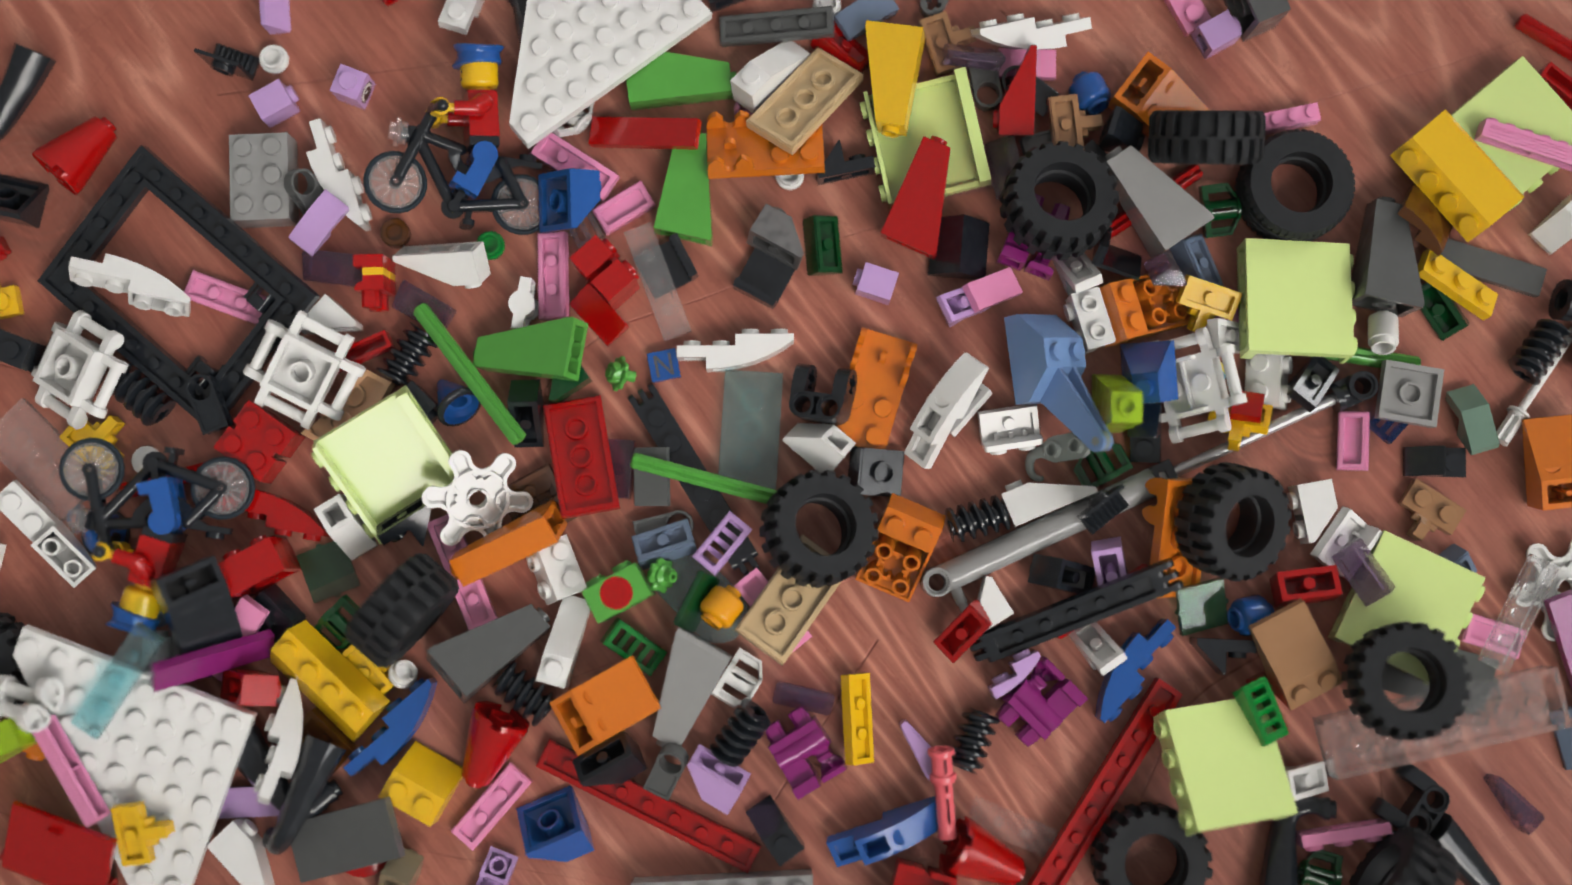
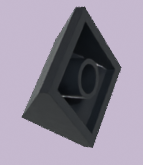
M0 174V220L39 228L49 193V185Z
M965 214L942 217L937 256L935 260L929 258L927 276L971 280L985 277L990 223Z

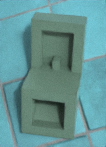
M1475 384L1446 392L1445 400L1459 418L1457 436L1470 455L1499 448L1500 442L1489 403Z

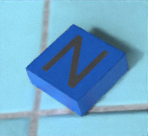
M675 348L647 354L652 383L681 378Z

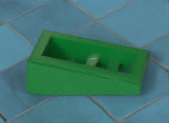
M618 617L600 640L602 644L624 659L632 656L640 643L643 642L645 646L635 660L641 671L650 677L667 654L665 650ZM621 628L624 629V634L621 636L619 641L616 644H614L612 642L613 639L616 637ZM632 635L635 639L625 652L622 648ZM653 649L655 653L645 666L641 662L648 652Z
M1265 676L1232 693L1263 747L1290 734ZM1255 692L1258 696L1255 699H1253L1251 693ZM1262 703L1264 708L1258 711L1256 705ZM1268 714L1270 719L1262 722L1261 716ZM1274 724L1277 730L1267 734L1265 728Z

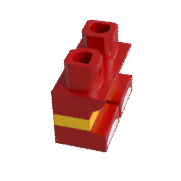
M384 254L353 255V267L362 271V281L358 282L354 287V291L362 294V307L369 309L371 312H388L389 296H396L395 262Z

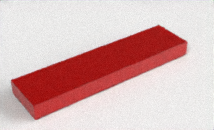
M592 117L589 145L593 148L698 150L702 121L698 118Z

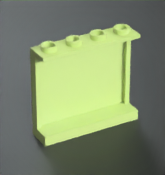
M1523 56L1509 65L1451 114L1473 140L1479 123L1486 118H1495L1498 122L1513 124L1516 128L1522 130H1532L1534 134L1547 135L1556 141H1566L1569 143L1568 145L1572 146V110ZM1474 140L1522 194L1525 191L1528 193L1533 192L1544 183L1541 178L1546 173L1552 175L1560 169Z
M966 67L954 69L953 75L916 84L907 136L899 135L897 138H890L882 135V133H878L875 122L873 94L868 95L867 91L863 92L865 101L860 102L863 119L869 118L871 129L866 130L869 146L876 147L877 157H873L876 175L882 174L884 183L879 185L882 203L888 201L890 209L894 204L923 136L929 139L931 136L939 137L947 142L946 146L951 148L945 196L991 185V175Z
M1245 238L1237 247L1238 292L1242 293L1238 305L1240 358L1252 359L1256 354L1339 358V363L1344 364L1355 355L1358 342L1357 338L1354 337L1353 329L1356 322V311L1352 307L1355 284L1351 281L1354 257L1350 254V243Z
M406 385L313 441L312 458L320 468H326L331 475L328 479L337 492L342 490L347 497L345 502L353 515L359 514L364 521L362 526L366 534L371 539L375 537L380 545L382 543L377 537L376 529L378 524L421 498L423 491L429 486L444 487L449 485L454 478V472L449 465V457L452 454L451 450Z
M1383 530L1375 546L1363 561L1328 638L1352 646L1357 640L1363 639L1364 634L1370 630L1389 624L1410 622L1411 624H1427L1430 630L1439 629L1445 633L1443 639L1446 641L1453 640L1459 646L1460 640L1458 637L1462 628L1466 629L1473 617V613L1470 612L1472 606L1484 594L1485 586H1483L1485 577ZM1399 652L1391 655L1386 661L1387 664L1429 685V677L1425 667L1413 655Z
M1236 699L1165 710L1153 717L1154 733L1159 738L1162 747V762L1168 769L1171 780L1170 791L1176 799L1179 809V824L1184 829L1186 837L1199 832L1253 822L1285 819L1298 813L1277 741L1265 747L1262 746ZM1262 703L1256 705L1258 711L1264 708ZM1268 714L1261 716L1262 722L1270 719ZM1272 725L1265 728L1267 734L1273 732Z

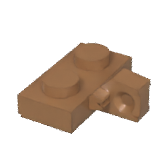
M946 11L919 20V27L924 28L925 44L936 76L964 67L961 52L965 51V45L977 41L976 37L971 36V30L975 29L974 25L959 30L958 25L951 26Z
M1077 94L1048 97L1047 107L1053 146H1056L1058 141H1068V146L1072 147L1076 143L1084 146L1083 138L1088 137V132L1101 130L1103 126L1102 114L1086 116L1085 110H1079Z
M1417 478L1410 482L1397 503L1412 513L1410 518L1414 522L1406 535L1416 541H1422L1429 531L1435 532L1436 529L1446 535H1452L1467 511Z

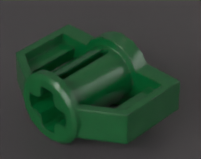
M1228 183L1198 186L1199 203L1215 217L1202 226L1203 237L1211 238L1233 235L1242 216V206L1238 195ZM1228 192L1231 196L1229 199L1209 201L1208 194ZM1230 207V210L1213 212L1214 209ZM1233 219L1231 226L1211 227L1212 221Z
M1113 443L1112 446L1122 465L1118 469H1115L1106 451H1090L1089 455L1085 457L1098 479L1092 483L1081 465L1083 458L1079 459L1073 471L1082 486H1096L1097 488L1133 468L1121 444ZM1094 453H1096V455H1097V457L1099 458L1101 464L1103 465V467H1104L1106 473L1104 472L1103 468L1101 467V465H1100L1099 461L1097 460V458H1096V456H1095Z
M347 594L341 596L322 615L314 627L337 650L351 645L347 641L345 634L350 621L340 612L341 609L344 608L353 616L360 608ZM326 627L342 645L336 646L322 630Z
M1325 850L1311 851L1298 866V885H1341L1343 856ZM1315 858L1331 863V870L1311 865L1309 861Z

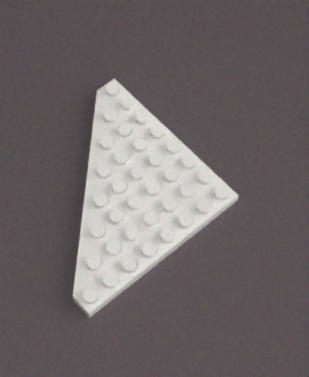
M527 0L509 120L510 128L528 149L711 20L712 12L701 0Z
M24 626L13 656L29 687L34 688L36 682L44 677L57 678L61 681L63 685V699L60 708L56 712L45 710L50 716L56 715L108 809L110 810L115 804L144 801L147 817L154 816L155 822L160 820L174 821L175 832H172L168 838L159 839V843L153 845L156 859L150 864L123 867L118 844L116 843L114 858L127 884L194 885L207 851L206 845L210 843L257 712L184 684L154 692L151 686L150 671L36 627ZM109 814L97 822L102 834L116 839L112 815Z

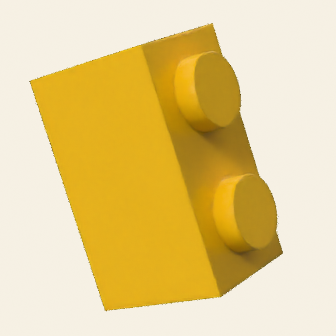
M415 741L391 773L378 797L381 799L390 796L394 807L431 827L438 822L463 778L461 775L462 766L422 743Z

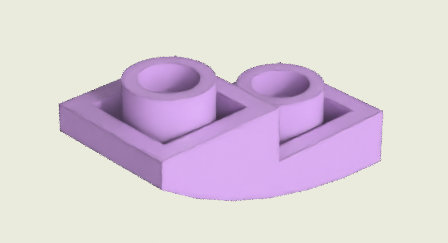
M325 189L307 210L288 238L313 257L331 236V231L350 211L349 207Z
M1028 648L1013 654L1014 660L1008 663L1013 674L1009 675L1008 672H1004L992 678L993 684L987 686L991 696L997 699L1022 682L1041 657L1039 651L1033 650L1030 652Z
M491 846L480 870V876L476 885H509L519 857Z

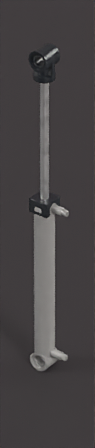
M1359 371L1332 383L1325 393L1326 396L1321 399L1313 411L1309 413L1306 409L1300 407L1270 421L1267 435L1251 432L1250 437L1242 436L1240 448L1328 407H1332L1336 412H1340L1372 398L1378 391L1376 377L1368 371ZM1356 380L1360 381L1363 385L1362 394H1359L1354 388ZM1227 441L1175 466L1172 465L1170 459H1167L1105 489L1109 491L1111 488L1121 484L1125 486L1119 492L1129 504L1122 511L1125 512L1156 497L1150 494L1145 487L1149 479L1178 478L1233 452V450H1227ZM1097 493L1082 498L928 569L921 577L920 583L923 591L933 597H941L951 592L956 605L959 606L962 612L968 606L967 598L961 588L962 586L1086 530V527L1077 516L1089 507L1086 502ZM933 574L941 575L944 580L943 587L938 591L932 590L928 583L929 578Z

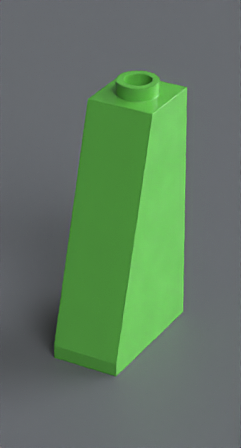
M664 52L626 79L631 110L733 99L730 80L736 75V71L730 72L729 62Z
M701 130L698 150L672 149L653 228L655 233L670 237V235L677 233L681 240L712 246L710 180L708 179L707 136Z
M565 317L478 337L473 351V365L488 372L578 381L588 323L575 317Z

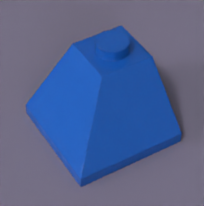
M569 168L538 174L540 233L574 229L579 226L600 201L602 185L599 170Z
M1174 340L1120 344L1122 375L1143 392V403H1161L1178 399Z
M571 785L516 808L525 854L528 858L569 862L595 850L588 823Z

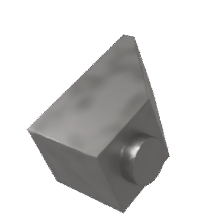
M765 204L749 231L746 243L797 270L804 252L792 217L787 215L781 208Z

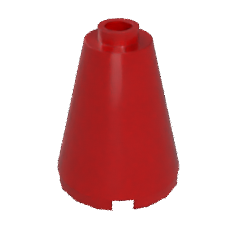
M94 116L39 146L32 153V156L48 173L57 178L56 181L72 194L77 195L79 192H82L117 138L114 133L117 129L107 118L102 117L99 119Z
M478 701L471 712L461 773L467 785L479 789L491 783L528 732L530 722L524 719L522 714L517 711L515 712L512 708L509 713L500 710L502 704L495 702Z
M964 816V819L958 818L955 821L957 838L943 841V844L947 845L945 855L940 853L939 856L941 872L951 876L1002 885H1015L1017 882L1022 881L1026 873L1022 857L973 819Z

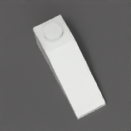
M786 41L750 60L730 80L733 100L751 113H754L811 53L793 41Z
M483 241L404 246L392 256L393 262L452 286L464 285L467 289L481 286L482 282L491 274Z
M1020 479L1004 486L1007 492L1001 495L1016 527L1097 493L1098 490L1096 486L1029 482L1023 485Z
M572 595L562 599L542 656L536 681L564 689L569 687L591 611L584 598Z
M244 818L233 820L206 847L241 885H275L266 850L262 845V837L258 834L259 830L251 820Z

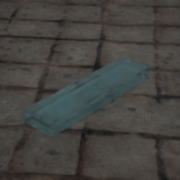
M141 622L135 624L70 723L94 739L100 738L165 641V638Z

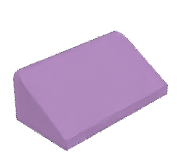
M259 0L260 21L266 31L271 35L291 32L289 0Z

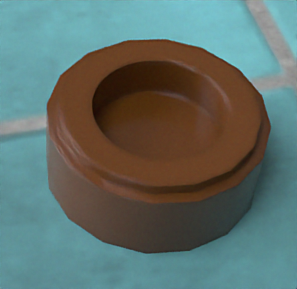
M392 218L383 223L380 229V236L389 247L401 248L409 242L411 231L403 220Z

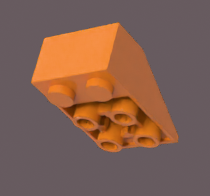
M1149 51L1108 105V108L1112 111L1115 106L1122 107L1144 124L1141 132L1148 137L1149 117L1153 111H1210L1172 68Z
M1175 269L1140 276L1139 281L1130 278L1111 282L1100 287L1116 338L1114 343L1105 345V348L1129 343L1188 325L1190 315L1188 314L1187 306L1175 302L1181 288Z
M1572 414L1522 419L1527 506L1543 511L1572 508Z
M892 493L876 528L879 530L878 539L872 542L876 547L872 556L867 558L868 563L858 571L855 580L910 602L941 535L946 515Z
M633 655L550 702L577 756L661 709L657 698Z

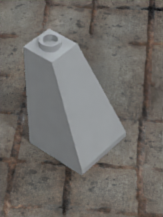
M1132 145L1125 150H1122L1119 146L1105 156L1108 160L1106 164L1110 168L1108 174L1109 176H1115L1118 184L1114 190L1119 192V202L1151 258L1166 251L1215 218L1208 209Z
M681 627L675 633L660 700L661 709L658 710L652 735L658 739L656 744L661 748L668 743L682 746L733 656L695 633Z

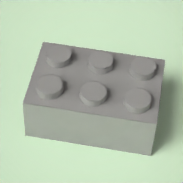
M282 132L229 135L230 219L239 227L296 226L298 224L299 208L284 188L285 175L293 169H298L297 141L290 134ZM298 173L296 174V176L294 177V180H293L294 187H295V189H296L297 192H298Z

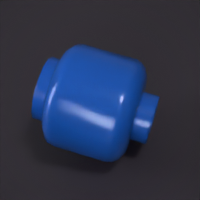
M1084 71L1077 74L1073 78V83L1068 90L1069 95H1078L1079 110H1085V113L1088 115H1098L1108 107L1111 98V91L1102 75L1097 72L1088 73Z
M1260 595L1246 596L1232 602L1227 612V619L1233 630L1237 631L1240 635L1250 636L1252 634L1249 626L1274 613V608Z

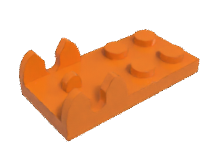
M739 110L735 115V120L731 123L725 122L723 116L717 111L712 112L707 117L708 179L825 173L822 125L791 155L747 128L746 120L751 115L744 110Z
M865 327L861 328L849 368L857 373V387L851 415L846 423L837 425L842 432L856 443L854 446L886 449L903 390L909 376L910 367L917 350V343L879 333Z
M1151 478L1145 484L1148 492L1155 495L1158 500L1156 506L1148 505L1142 509V515L1145 520L1154 525L1150 565L1171 558L1174 566L1164 570V572L1177 569L1179 576L1168 582L1180 579L1184 585L1181 589L1158 598L1196 597L1199 594L1201 571L1190 565L1186 557H1183L1179 549L1181 544L1176 541L1175 532H1177V527L1174 525V517L1178 516L1179 511L1176 508L1178 500L1183 499L1184 493L1182 492L1186 485L1193 483L1192 478Z

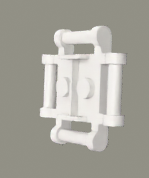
M78 310L72 315L68 325L57 321L54 322L51 328L53 334L38 366H34L31 375L34 377L32 381L40 385L35 396V402L43 408H50L65 418L68 425L74 429H81L86 425L88 421L86 413L98 418H105L108 412L106 406L121 374L126 373L129 366L125 361L113 356L115 350L119 349L124 343L123 335L115 330L110 331L92 320L90 314L83 310ZM83 329L102 339L101 345L82 337ZM107 367H109V372L103 382V385L98 393L95 402H93L92 400L95 396V393L101 383V380L106 372ZM56 397L72 406V408L68 407L67 405L56 399Z
M299 310L289 329L279 322L269 319L264 327L266 332L251 363L246 364L243 370V374L260 382L259 386L261 388L254 403L261 407L266 405L301 423V427L307 430L313 425L318 412L333 420L340 421L344 414V405L358 377H362L366 370L363 365L345 358L355 337L347 333L344 336L309 318V314L302 310ZM305 328L338 345L336 353L299 335L301 329ZM278 336L282 340L267 371L264 372L261 368ZM341 368L347 371V374L332 405L327 404L323 401ZM271 392L306 409L307 412L270 395Z
M1206 327L1196 329L1195 333L1170 339L1174 340L1175 350L1199 344L1201 349L1200 353L1176 359L1178 399L1163 402L1166 413L1161 414V424L1166 422L1169 424L1171 442L1177 444L1183 442L1185 438L1214 431H1220L1221 433L1230 431L1232 425L1228 408L1248 402L1246 393H1242L1233 356L1236 353L1234 344L1213 349L1210 333ZM1219 357H1221V359H1222V363H1223V367H1224V371H1225V375H1226V380H1227V384H1228V388H1229V392H1230V397H1229V395H1228V391H1227V387H1226V383H1225V379H1224V375H1223V370H1222V366H1221V362H1220V358H1219ZM1213 411L1216 412V419L1185 427L1181 425L1180 419Z

